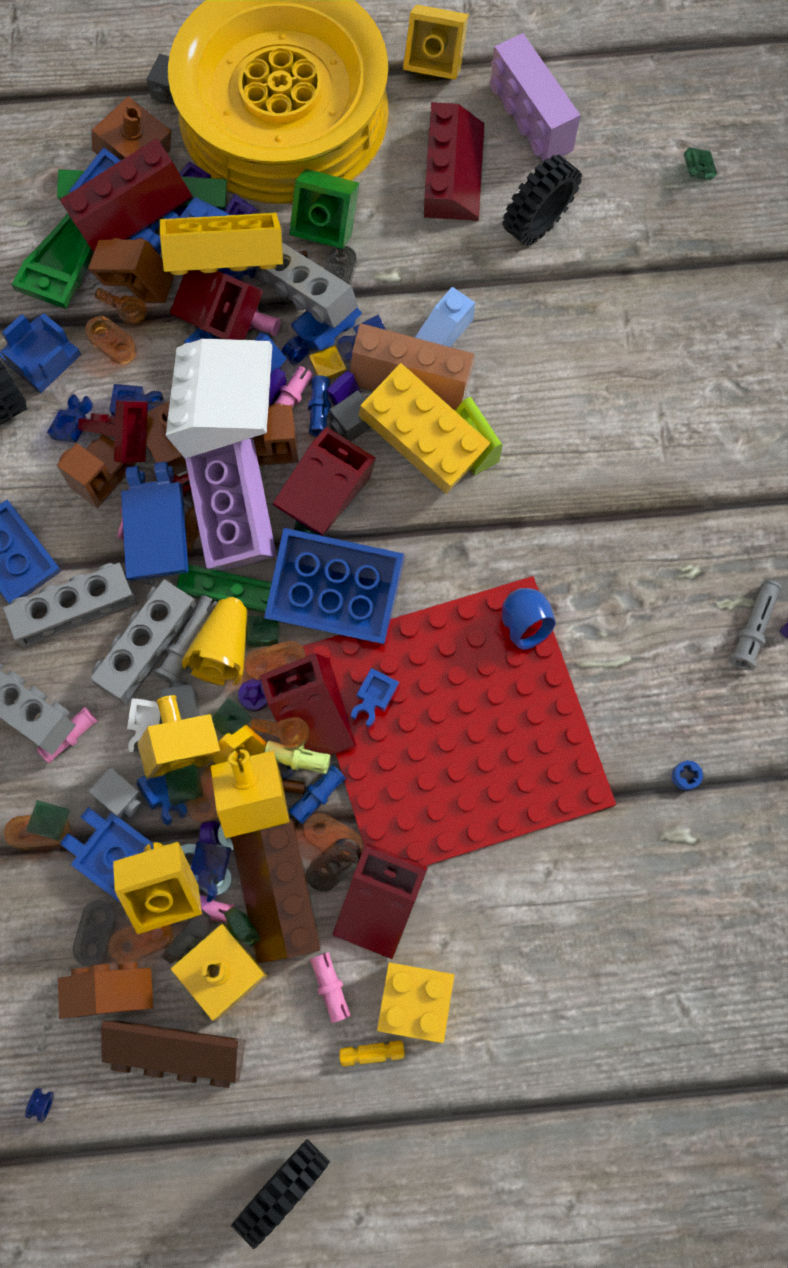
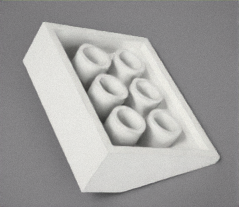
M200 339L177 347L166 437L185 459L267 433L272 344L270 341Z

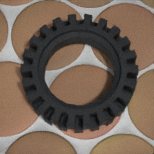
M559 154L557 156L552 155L550 159H545L543 165L539 164L535 167L534 174L530 172L526 177L527 182L520 184L518 187L520 189L519 193H514L512 196L513 202L508 204L506 208L508 212L503 216V228L523 245L528 246L531 243L537 242L538 238L541 239L545 236L546 230L550 231L553 228L555 221L559 222L562 212L566 213L569 208L567 205L573 202L575 198L573 195L578 192V186L582 182L581 171Z
M306 1139L233 1221L231 1227L254 1250L281 1223L297 1202L302 1199L327 1168L330 1161L309 1139Z

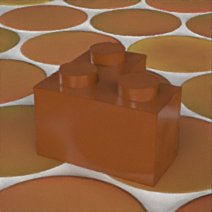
M117 238L99 240L88 268L104 286H127L142 303H165L175 276L170 271L164 272L163 259L148 241L141 238L135 240H121Z
M272 404L268 407L267 433L250 438L254 440L259 466L299 463L297 432L292 405Z
M101 435L97 440H93L87 449L76 443L71 449L66 450L61 455L56 466L70 488L98 508L126 477V468L134 467L135 462H115L114 441L106 435Z
M138 962L117 964L118 970H110L109 964L71 969V976L58 978L59 1019L154 1009L151 968H138Z

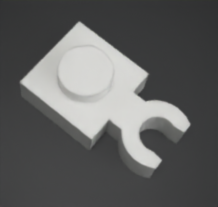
M132 698L127 729L136 730V733L129 741V752H136L137 743L148 726L162 724L156 701Z

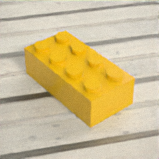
M277 213L160 219V241L164 272L170 271L173 275H183L188 273V270L213 273L218 271V268L243 271L248 266L273 269L277 265L283 264L281 227Z
M402 363L360 405L358 416L446 495L473 467L490 445V442Z

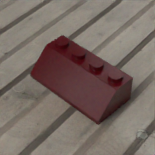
M431 102L424 218L479 221L485 123L460 104Z
M158 138L64 196L60 199V202L93 252H95L99 240H112L114 238L129 240L193 199V196Z

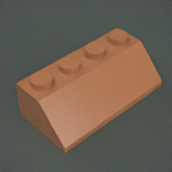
M360 323L352 351L350 373L354 375L359 387L374 391L402 363L455 411L465 398L476 357L474 353Z

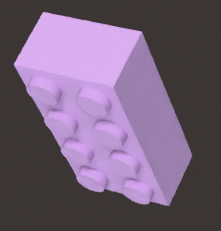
M524 33L494 46V55L491 62L492 75L489 81L491 90L500 97L507 114L513 116L520 133L526 135L535 155L540 156L544 162L545 159H550L552 155L557 156L559 154L564 156L572 152L581 115Z
M249 438L186 458L206 568L226 571L277 557L254 440Z

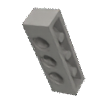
M283 242V264L277 265L273 269H261L259 266H255L257 271L255 276L262 285H269L274 288L280 297L289 298L297 308L302 311L304 309L307 310L318 322H325L332 328L339 325L358 307L351 285Z
M119 562L117 564L108 563L98 568V571L88 575H76L65 584L47 586L39 594L31 597L23 596L16 598L10 605L3 607L14 640L22 648H25L138 603L130 582L126 579V572ZM106 587L102 595L93 596L95 589ZM76 598V602L72 607L64 608V604L68 599ZM47 609V613L43 618L35 619L39 610Z
M165 579L159 586L156 585L151 589L147 596V603L141 610L138 609L134 612L129 620V627L123 635L119 634L113 640L109 654L105 659H100L92 670L93 675L90 679L94 684L126 706L165 654L167 647L173 643L184 628L197 606L194 598ZM158 612H168L164 620L154 621V617ZM143 635L150 636L146 645L136 646V641L139 637ZM131 660V665L126 671H118V665L122 661Z
M0 663V718L53 755L76 726L67 718L70 712L56 701L52 705L46 703L47 695L33 685L29 690L22 686L26 681L11 670L8 674L2 672L1 669L4 665ZM41 713L39 718L34 721L36 715Z

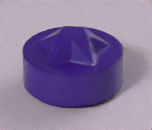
M251 679L242 684L238 692L239 701L242 706L252 712L263 710L268 703L261 681Z
M215 820L204 822L200 826L199 842L207 854L221 852L223 849L218 839L220 825Z

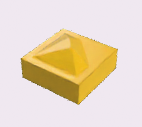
M336 345L309 355V360L317 376H326L332 380L340 377L347 370Z

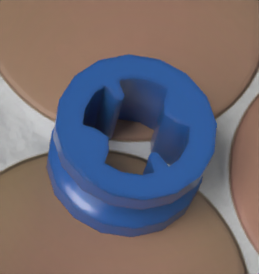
M683 761L674 767L672 771L673 783L681 790L694 789L701 784L703 771L694 761ZM684 767L688 769V772L695 775V778L690 780L692 784H688L685 778L680 777V773L685 771Z

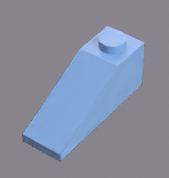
M451 287L434 307L415 338L451 347L473 321L475 302L454 287Z

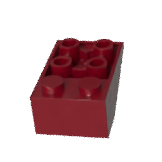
M188 270V273L183 275L170 313L223 339L245 340L264 290L220 271L202 273L200 270Z
M325 427L308 447L272 505L320 536H323L371 478L376 457L328 427Z
M313 653L259 675L268 706L288 746L296 747L298 744L304 746V749L330 755L356 746L329 658Z
M367 843L353 875L332 935L393 960L428 867Z

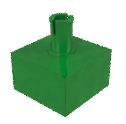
M305 169L295 180L289 235L343 249L352 236L359 182Z

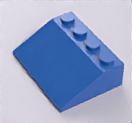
M284 528L264 618L385 644L406 556L400 552Z

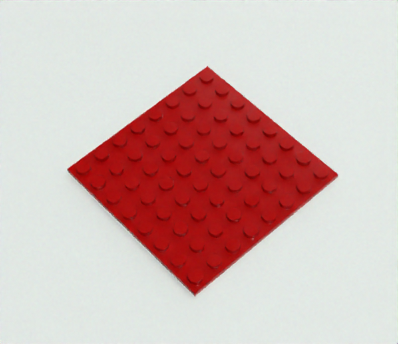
M534 576L392 618L385 644L345 635H336L303 645L305 656L317 653L329 658L356 743L355 747L336 753L341 773L346 777L344 783L364 847L369 843L428 866L616 806L554 631L540 644L523 650L511 641L510 629L504 626L502 620L503 602L510 593L520 588H532L539 591ZM542 620L531 625L522 634L520 639L534 635L541 628ZM372 668L398 681L399 686L385 712L378 708L375 709V722L370 728H367L366 721L369 715L361 712L354 721L351 719V712L355 706L363 703L356 695Z

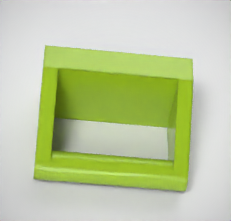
M472 397L464 399L455 411L490 442L489 447L470 469L475 476L500 462L503 445Z

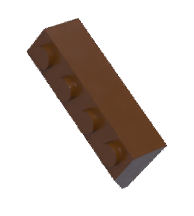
M290 819V823L231 837L257 963L320 951L322 947L294 820Z
M120 1020L102 1021V1062L110 1063V1070L130 1073L131 1067L144 1069L143 1075L163 1078L164 1072L177 1074L176 1080L196 1083L197 1077L210 1079L211 1086L230 1088V1082L236 1083L240 1079L246 1044L245 1039Z

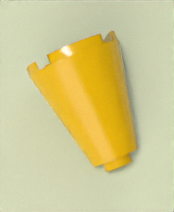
M234 597L219 600L187 649L182 659V667L185 669L188 665L192 669L191 675L195 678L224 686L225 681L234 680L232 685H237L242 681L247 608L243 605L242 601Z

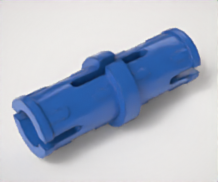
M321 375L314 376L311 379V400L308 401V410L310 411L309 434L316 437L327 427L328 412L331 409L327 392L330 379Z
M331 765L326 775L323 774L313 785L309 784L306 787L307 791L288 812L303 825L321 804L325 805L328 802L327 798L346 780V777L335 766Z

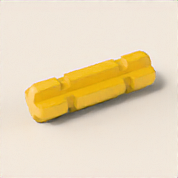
M400 1040L390 1041L387 1045H384V1042L359 1045L356 1049H353L352 1046L339 1050L340 1064L343 1067L353 1066L356 1062H359L360 1065L384 1062L387 1058L399 1060L405 1056L404 1044Z

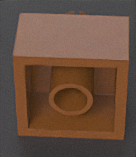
M128 96L91 130L92 151L98 155L104 147L119 160H123L158 138L168 153L171 147L172 131Z
M169 401L147 411L146 445L155 463L167 461L168 467L172 466L174 475L186 471L187 465L185 458L166 437Z

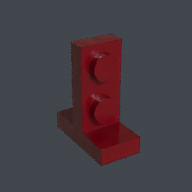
M116 400L115 416H109L106 413H91L90 418H78V430L115 437V462H145L148 402Z

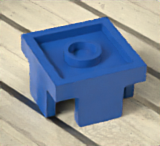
M44 313L41 316L38 315L31 323L21 314L2 332L7 345L0 351V359L39 393H42L81 355L79 349L68 340L64 330Z

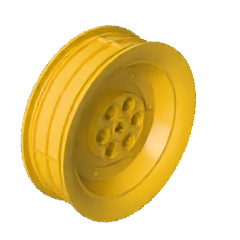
M205 0L189 15L179 29L169 55L168 81L174 104L179 112L181 136L185 148L196 166L209 173L214 179H227L228 192L257 202L293 203L295 180L305 169L352 181L368 167L384 140L389 114L386 93L388 78L387 51L376 23L355 0Z

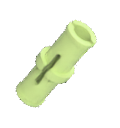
M268 741L265 752L274 750L277 763L291 766V769L297 771L301 768L326 775L330 763V754L310 751L298 744L294 747Z

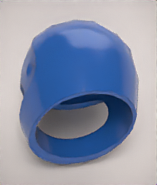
M520 588L510 593L503 602L502 620L504 626L509 627L510 639L518 648L523 650L533 648L543 642L553 631L556 624L551 604L541 592L532 588ZM542 620L541 628L534 635L520 639L522 634L531 625Z

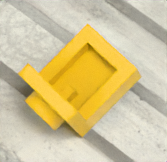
M245 725L234 734L227 733L218 742L220 752L215 756L213 762L215 764L228 762V757L233 751H236L237 755L241 756L240 749L248 751L250 756L265 753L267 742Z

